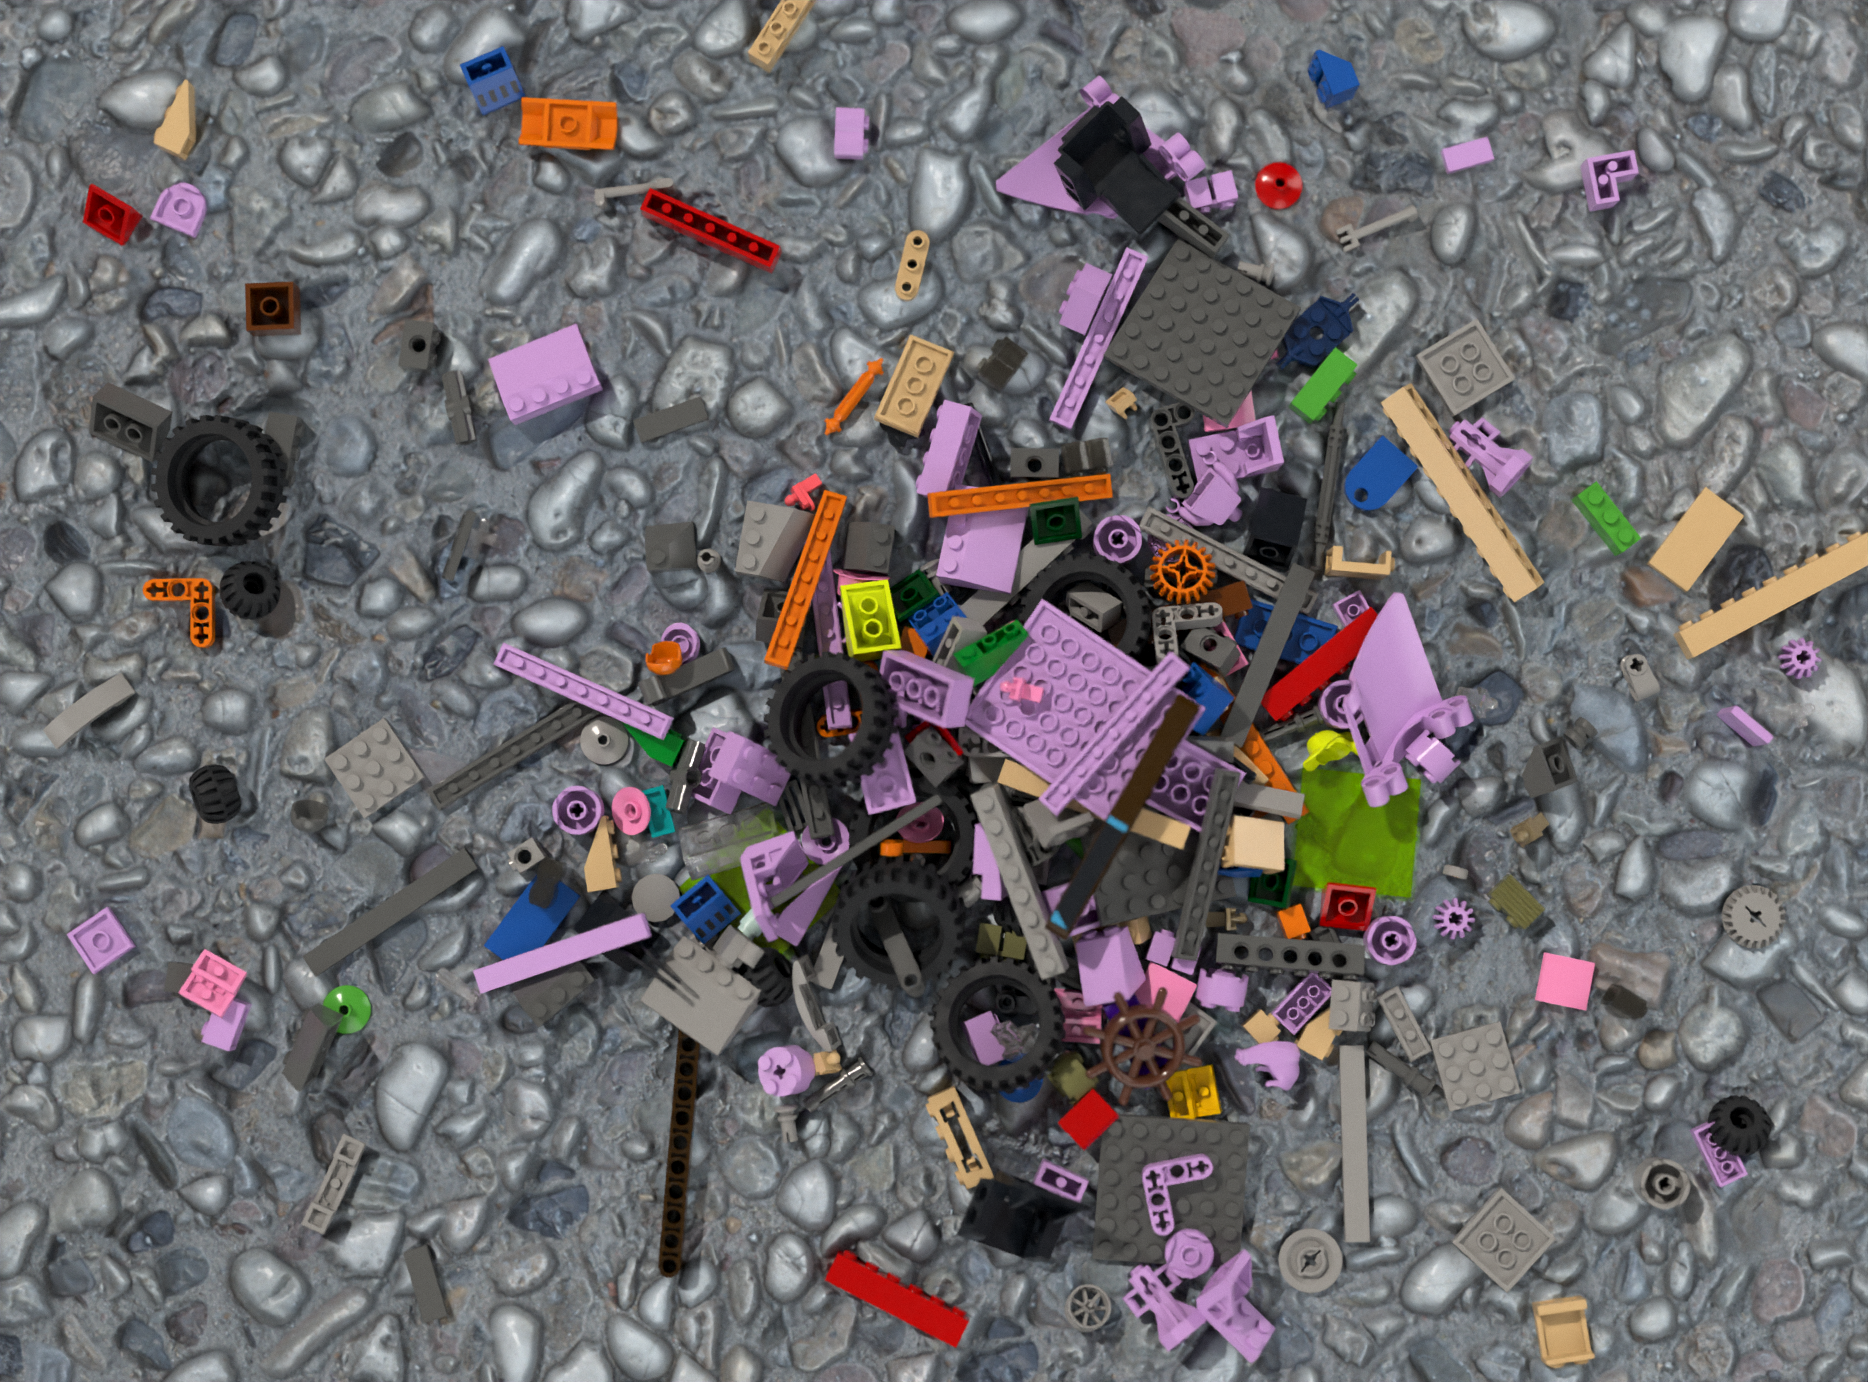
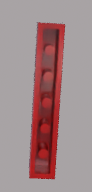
M649 188L641 205L640 211L643 217L771 274L782 254L779 245L652 188Z
M1371 606L1265 692L1261 704L1275 721L1278 719L1286 720L1294 713L1292 710L1294 706L1298 703L1301 706L1306 704L1313 698L1311 693L1315 689L1323 690L1332 682L1329 679L1335 673H1338L1340 676L1351 667L1348 663L1355 657L1357 658L1360 648L1378 616Z
M845 1249L844 1252L838 1251L825 1277V1281L955 1348L957 1347L969 1323V1317L966 1316L967 1312L957 1306H954L952 1309L944 1305L945 1300L933 1294L931 1297L923 1294L922 1288L912 1283L908 1286L900 1282L901 1278L891 1272H888L887 1275L880 1272L878 1265L870 1261L863 1263L857 1260L858 1256Z

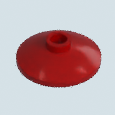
M1283 162L1268 164L1261 169L1256 177V195L1269 208H1288L1301 195V176L1289 164ZM1282 180L1284 182V186L1278 187L1276 185V181Z

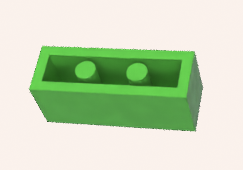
M1335 347L1289 404L1288 408L1309 424L1314 419L1319 422L1327 412L1324 408L1329 401L1334 403L1342 393L1339 390L1344 382L1348 385L1357 373L1353 370L1357 367V364Z
M1597 481L1571 499L1614 556L1623 553L1641 539Z

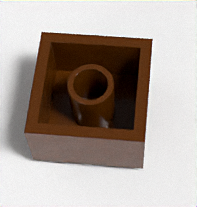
M293 281L245 283L246 331L253 337L301 335L300 287Z

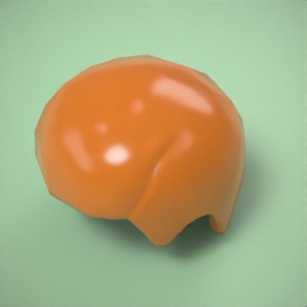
M674 641L655 643L652 645L651 654L646 653V666L648 670L660 676L672 674L682 665L681 647Z

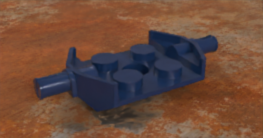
M1352 293L1344 302H1338L1320 296L1291 325L1282 340L1286 353L1275 363L1276 366L1281 365L1279 369L1283 370L1289 363L1295 361L1304 366L1314 368L1354 331L1349 309L1359 301V298L1356 297L1352 300L1356 296ZM1319 328L1323 334L1322 338L1313 339L1310 336V329Z

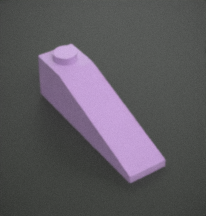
M843 866L812 884L784 909L782 914L776 913L775 916L779 928L776 929L777 936L795 946L799 945Z

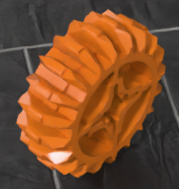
M1176 539L1175 547L1173 548L1170 543H1166L1167 551L1160 548L1158 549V554L1161 557L1153 556L1152 558L1153 562L1157 564L1150 566V571L1155 572L1150 575V579L1157 581L1153 584L1154 589L1162 588L1159 592L1161 597L1168 593L1167 601L1169 602L1173 600V597H1177V604H1181V598H1186V603L1190 604L1191 596L1196 601L1200 600L1198 592L1206 595L1208 591L1204 586H1213V582L1209 579L1215 578V573L1210 571L1215 568V563H1208L1212 559V555H1204L1206 552L1205 547L1197 550L1198 542H1194L1192 547H1190L1188 539L1184 540V545H1180L1179 540ZM1181 555L1177 563L1165 566L1169 559ZM1188 555L1195 558L1201 564L1203 570H1198L1197 567L1191 566L1188 562ZM1183 562H1185L1186 572L1181 582L1179 571L1183 567ZM1163 574H1168L1169 577L1175 578L1177 580V588L1169 585L1165 581ZM1197 577L1201 578L1196 585L1185 589L1187 581L1196 580Z

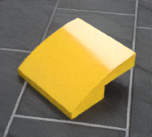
M1213 1064L1178 1070L1166 1081L1172 1093V1099L1167 1101L1170 1117L1195 1119L1197 1117L1222 1113Z

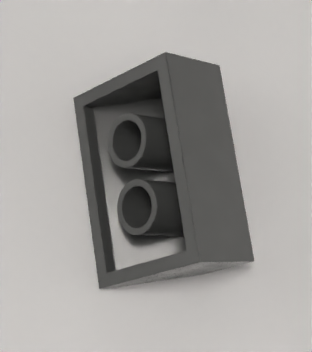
M108 382L92 398L89 433L148 461L154 462L156 460L154 458L156 452H160L163 445L162 442L170 431L172 411Z
M579 960L523 979L511 990L527 1015L537 1027H541L598 978L583 960Z
M319 1003L305 1010L301 1021L304 1022L302 1028L296 1031L292 1039V1043H294L292 1051L289 1050L283 1060L285 1067L282 1074L294 1089L299 1092L316 1080L344 1016Z

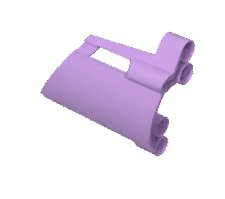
M1097 76L1080 90V94L1089 108L996 181V191L1064 211L1084 215L1095 213L1112 219L1118 217L1100 198H1097L1086 210L1081 208L1067 195L1054 165V162L1061 156L1058 152V148L1063 144L1061 138L1094 105L1100 108L1106 101L1114 104L1119 99L1115 93H1112L1107 82L1101 76ZM1146 128L1152 145L1143 155L1167 181L1177 175L1184 182H1188L1206 167L1199 154L1191 150L1189 143L1180 133L1177 132L1165 141Z
M1394 592L1378 614L1360 648L1349 677L1352 689L1347 696H1344L1342 705L1365 773L1361 786L1370 807L1384 805L1389 801V795H1397L1407 790L1408 784L1399 762L1407 754L1405 749L1425 729L1430 732L1428 735L1434 733L1437 739H1442L1453 735L1456 731L1455 727L1466 726L1474 720L1466 696L1459 695L1442 700L1406 598L1403 593ZM1358 708H1360L1370 735L1365 746L1353 716Z

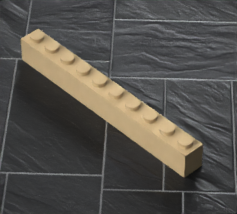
M1412 383L1402 387L1382 401L1381 404L1385 415L1393 420L1397 426V433L1407 441L1411 454L1416 459H1419L1423 465L1425 475L1433 480L1437 486L1438 494L1449 504L1451 514L1459 519L1463 525L1464 533L1473 540L1478 554L1485 558L1490 566V572L1503 585V591L1506 596L1516 602L1545 583Z
M1858 531L1846 537L1848 542L1841 546L1837 542L1825 548L1827 553L1820 557L1816 553L1804 560L1806 564L1799 568L1797 565L1787 568L1783 571L1784 576L1778 579L1776 576H1773L1763 581L1764 586L1758 590L1752 587L1742 592L1743 597L1737 601L1731 598L1721 603L1722 609L1716 612L1710 609L1700 614L1701 620L1695 623L1689 620L1678 626L1680 631L1673 635L1686 659L1696 657L1868 566V531L1862 535Z

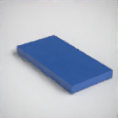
M1250 599L1253 608L1248 611V616L1239 618L1233 638L1238 646L1255 651L1274 606ZM1298 614L1279 659L1299 665L1335 636L1338 626Z
M541 867L484 946L502 960L544 947L581 895Z

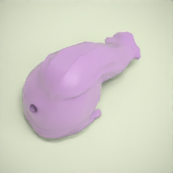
M1273 1041L1236 1050L1235 1059L1240 1064H1261L1256 1067V1072L1267 1071L1271 1073L1275 1081H1267L1266 1087L1276 1086L1288 1091L1299 1076L1300 1068L1298 1062L1300 1061V1050L1295 1043Z

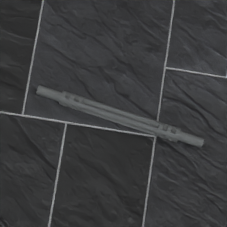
M1336 402L1333 425H1330L1313 539L1315 549L1312 567L1322 568L1324 547L1328 544L1344 433L1342 423L1345 403Z

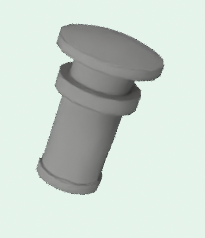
M1240 260L1237 272L1247 278L1256 279L1258 283L1265 281L1266 287H1268L1273 279L1274 264L1271 263L1270 268L1265 267V264L1260 266Z
M704 549L699 553L697 563L702 571L711 573L720 567L721 557L713 549Z
M939 558L926 563L920 571L926 570L928 574L926 577L931 579L935 589L942 596L945 592H950L953 589L950 585L941 584L936 576Z
M784 1104L774 1108V1112L779 1113L777 1118L781 1122L784 1143H788V1140L790 1142L798 1140L795 1124L797 1114L794 1113V1110L798 1109L796 1104Z

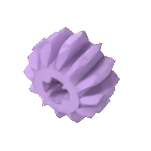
M1799 638L1797 642L1792 639L1788 641V646L1784 645L1781 647L1785 654L1779 655L1778 659L1784 660L1780 668H1788L1786 671L1787 676L1794 674L1796 679H1801L1802 676L1808 678L1812 675L1811 671H1818L1819 668L1815 663L1821 662L1822 659L1815 655L1820 652V649H1812L1814 642L1808 641L1806 643L1804 638ZM1797 655L1803 657V662H1800L1801 660L1797 661Z
M1452 898L1451 904L1448 900H1443L1444 908L1441 906L1435 907L1440 912V915L1432 916L1433 919L1440 921L1434 925V928L1440 929L1443 927L1440 935L1446 936L1449 933L1450 939H1455L1456 933L1460 938L1465 937L1463 929L1471 932L1472 928L1467 923L1475 922L1474 918H1468L1473 909L1464 910L1467 902L1462 901L1458 905L1457 898ZM1451 913L1458 915V920H1455L1457 921L1456 924L1449 922V918H1452L1450 916Z

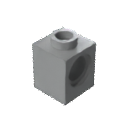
M531 837L507 853L510 857L508 859L509 865L515 872L519 871L520 874L526 873L548 858L534 837ZM524 850H528L532 855L530 862L524 864L520 859V855Z

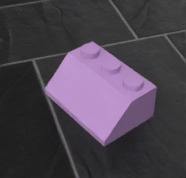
M713 727L705 743V750L699 767L702 776L701 782L698 787L693 788L691 797L731 815L741 790L708 775L728 734Z

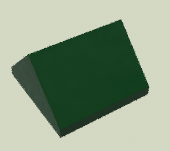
M1078 497L1029 505L1034 545L1082 538Z
M920 568L890 588L895 618L900 626L908 621L907 618L940 597L939 592L925 574L920 571Z
M1284 858L1283 871L1273 874L1262 872L1260 877H1252L1248 902L1289 909L1297 861Z

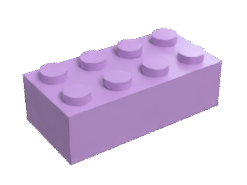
M944 400L943 405H940L937 411V426L932 429L930 434L931 446L929 452L927 451L923 458L924 469L922 475L920 474L917 478L916 493L928 499L927 493L951 491L955 489V484L962 485L982 414L970 406Z
M905 650L883 652L879 673L882 674L881 678L887 680L891 685V688L887 691L896 696L897 702L893 703V706L944 728L964 726L974 681L973 678Z

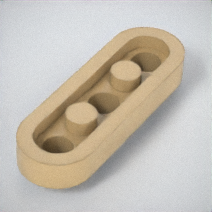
M920 230L912 231L906 238L895 284V293L902 301L915 299L919 292L930 244L927 234ZM918 238L922 240V243L917 246L913 241ZM914 261L917 266L909 268L908 263ZM909 284L911 289L904 291L902 289L903 285Z

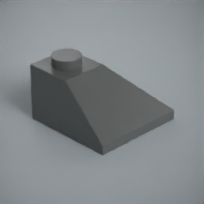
M693 521L645 526L647 571L650 574L698 569Z
M1563 736L1534 746L1522 774L1524 787L1530 798L1553 792L1578 782Z

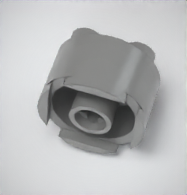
M1663 1157L1646 1158L1639 1164L1634 1173V1191L1644 1202L1656 1208L1671 1209L1677 1205L1679 1206L1686 1200L1689 1194L1690 1181L1686 1171L1680 1164ZM1659 1180H1663L1665 1182L1663 1186L1658 1184Z

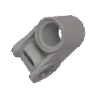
M1634 654L1622 658L1620 670L1636 702L1660 692L1658 681L1644 656ZM1633 661L1637 662V665L1634 667L1635 669L1630 668Z

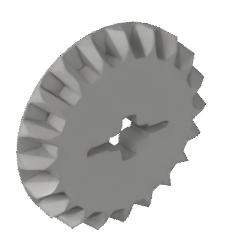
M1749 885L1735 890L1727 898L1722 909V923L1728 936L1737 944L1747 948H1761L1778 940V936L1783 932V927L1786 923V911L1783 908V902L1770 889L1758 885ZM1749 911L1759 912L1758 919L1761 923L1757 921L1751 922Z
M1303 1228L1293 1232L1292 1235L1286 1238L1278 1256L1279 1268L1287 1283L1293 1288L1306 1293H1316L1329 1288L1339 1277L1342 1268V1254L1337 1242L1326 1232L1315 1228ZM1315 1254V1265L1308 1264L1305 1266V1255L1312 1256Z

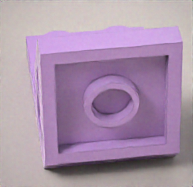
M1274 415L1237 427L1234 431L1188 440L1196 483L1199 482L1209 467L1214 469L1212 465H1206L1202 459L1204 457L1207 462L1214 461V455L1209 451L1216 453L1217 460L1219 462L1222 461L1235 474L1236 480L1277 471L1284 463Z
M899 732L892 734L890 742L894 743L892 750L886 749L883 757L886 760L883 764L876 763L872 767L875 772L871 776L865 774L860 776L869 815L916 803ZM857 733L849 734L850 743Z
M794 831L748 846L740 857L754 918L768 942L778 939L776 929L779 928L777 918L771 912V909L774 908L771 898L793 885L809 864L807 855ZM774 880L772 884L766 885L767 882Z
M1243 1249L1215 1270L1197 1297L1196 1303L1198 1312L1252 1363L1257 1360L1276 1328L1243 1297L1252 1286V1256Z

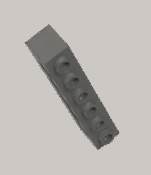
M1218 933L1216 965L1221 966V970L1234 971L1235 967L1245 968V972L1259 973L1260 969L1269 970L1270 974L1284 975V971L1294 972V976L1308 977L1309 973H1316L1322 979H1333V975L1343 976V980L1358 981V977L1362 978L1364 975L1366 945ZM1244 948L1248 952L1247 958L1242 960L1236 958L1234 955L1235 950ZM1262 950H1268L1273 958L1265 962L1259 958L1258 954ZM1287 952H1292L1296 955L1297 961L1292 964L1286 963L1283 955ZM1317 954L1321 958V963L1317 966L1311 965L1308 962V956ZM1336 956H1341L1345 959L1346 965L1338 968L1334 966L1332 959Z

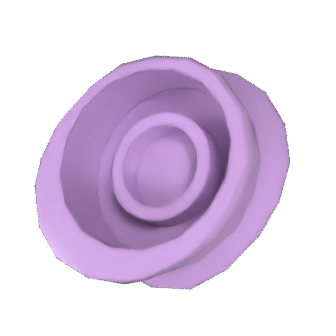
M674 623L666 628L661 642L674 641L680 645L682 652L681 666L694 661L700 649V639L697 632L684 623Z

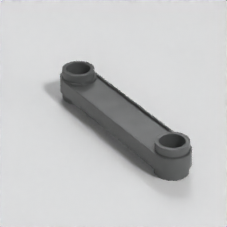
M884 895L874 897L868 901V908L901 986L909 996L919 997L925 991V981L891 902ZM917 981L915 986L909 987L913 982Z

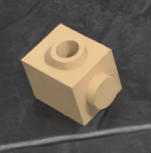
M1257 1009L1241 1024L1258 1044L1278 1041L1279 1037L1277 1035L1281 1032L1277 1027L1280 1023L1271 1013L1266 1015L1261 1009Z

